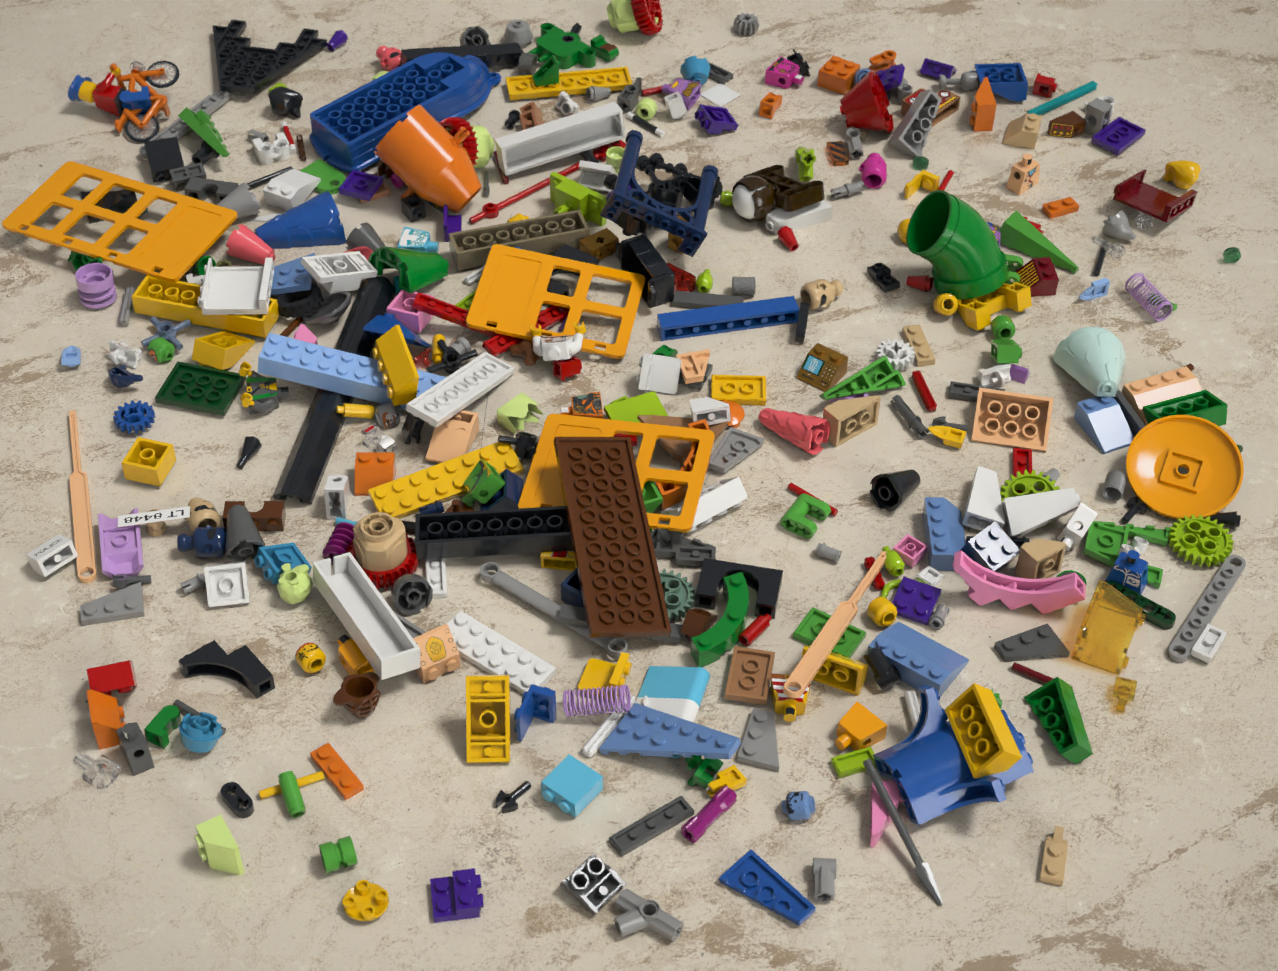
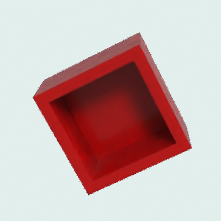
M131 660L86 669L91 690L111 696V691L118 690L119 693L133 691L132 687L137 686L133 661Z

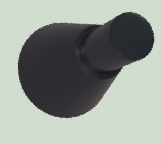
M254 436L245 437L241 457L236 464L238 468L243 469L246 462L262 447L258 438Z
M1237 511L1217 513L1210 516V521L1217 519V524H1224L1225 527L1235 530L1236 527H1240L1241 515H1237Z

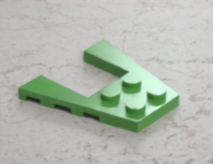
M1093 521L1087 531L1083 553L1113 567L1119 556L1118 552L1121 545L1127 544L1128 536L1132 538L1138 536L1148 542L1166 546L1170 527L1155 529V526L1146 525L1145 528L1134 527V524L1117 526L1113 522ZM1148 565L1147 584L1159 588L1163 569Z

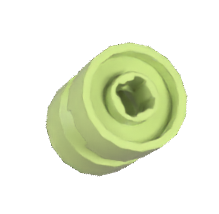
M611 147L606 151V164L612 165L618 174L625 149L622 147Z

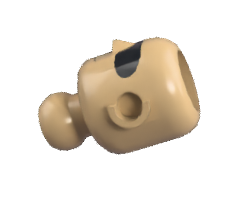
M818 279L806 283L800 291L802 303H810V310L822 307L827 308L828 305L833 303L835 296L842 294L843 285L838 280L829 282L826 279Z
M198 497L189 501L190 518L184 519L187 521L192 532L196 527H207V525L212 527L221 526L220 516L210 501Z

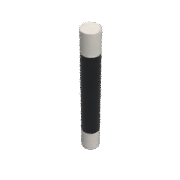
M631 112L627 113V118L660 137L665 135L663 130Z

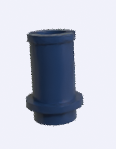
M437 500L433 504L419 507L420 514L445 512L442 501L438 502Z

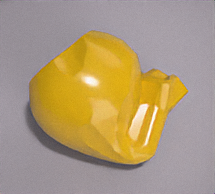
M1171 161L1165 165V174L1162 178L1166 182L1173 181L1179 189L1188 190L1197 181L1201 167L1193 161Z

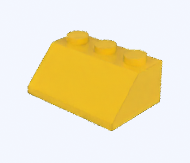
M811 645L804 646L802 658ZM831 652L812 680L859 696L867 679L869 665Z

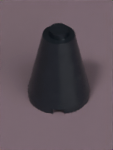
M912 469L879 474L870 482V485L872 484V490H870L871 498L880 509L884 508L889 512L893 511L920 485V476Z

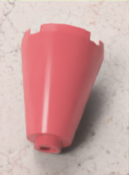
M240 224L238 225L240 227L238 230L234 229L226 244V247L229 248L226 251L227 255L263 265L265 264V258H273L274 262L276 257L275 251L247 226Z

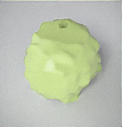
M289 563L282 565L281 568L284 573L280 574L277 585L280 598L289 604L304 601L309 596L314 585L312 578L308 574L310 570L308 565H298L291 569Z

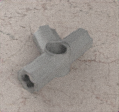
M623 889L615 903L617 908L625 912L614 917L616 930L621 937L641 929H653L673 941L679 937L684 927L683 922L661 910L656 901L645 900L629 889Z

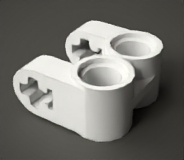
M284 132L275 134L273 144L262 142L260 138L251 140L253 150L259 162L263 165H270L274 163L275 159L286 161L291 157L289 141Z

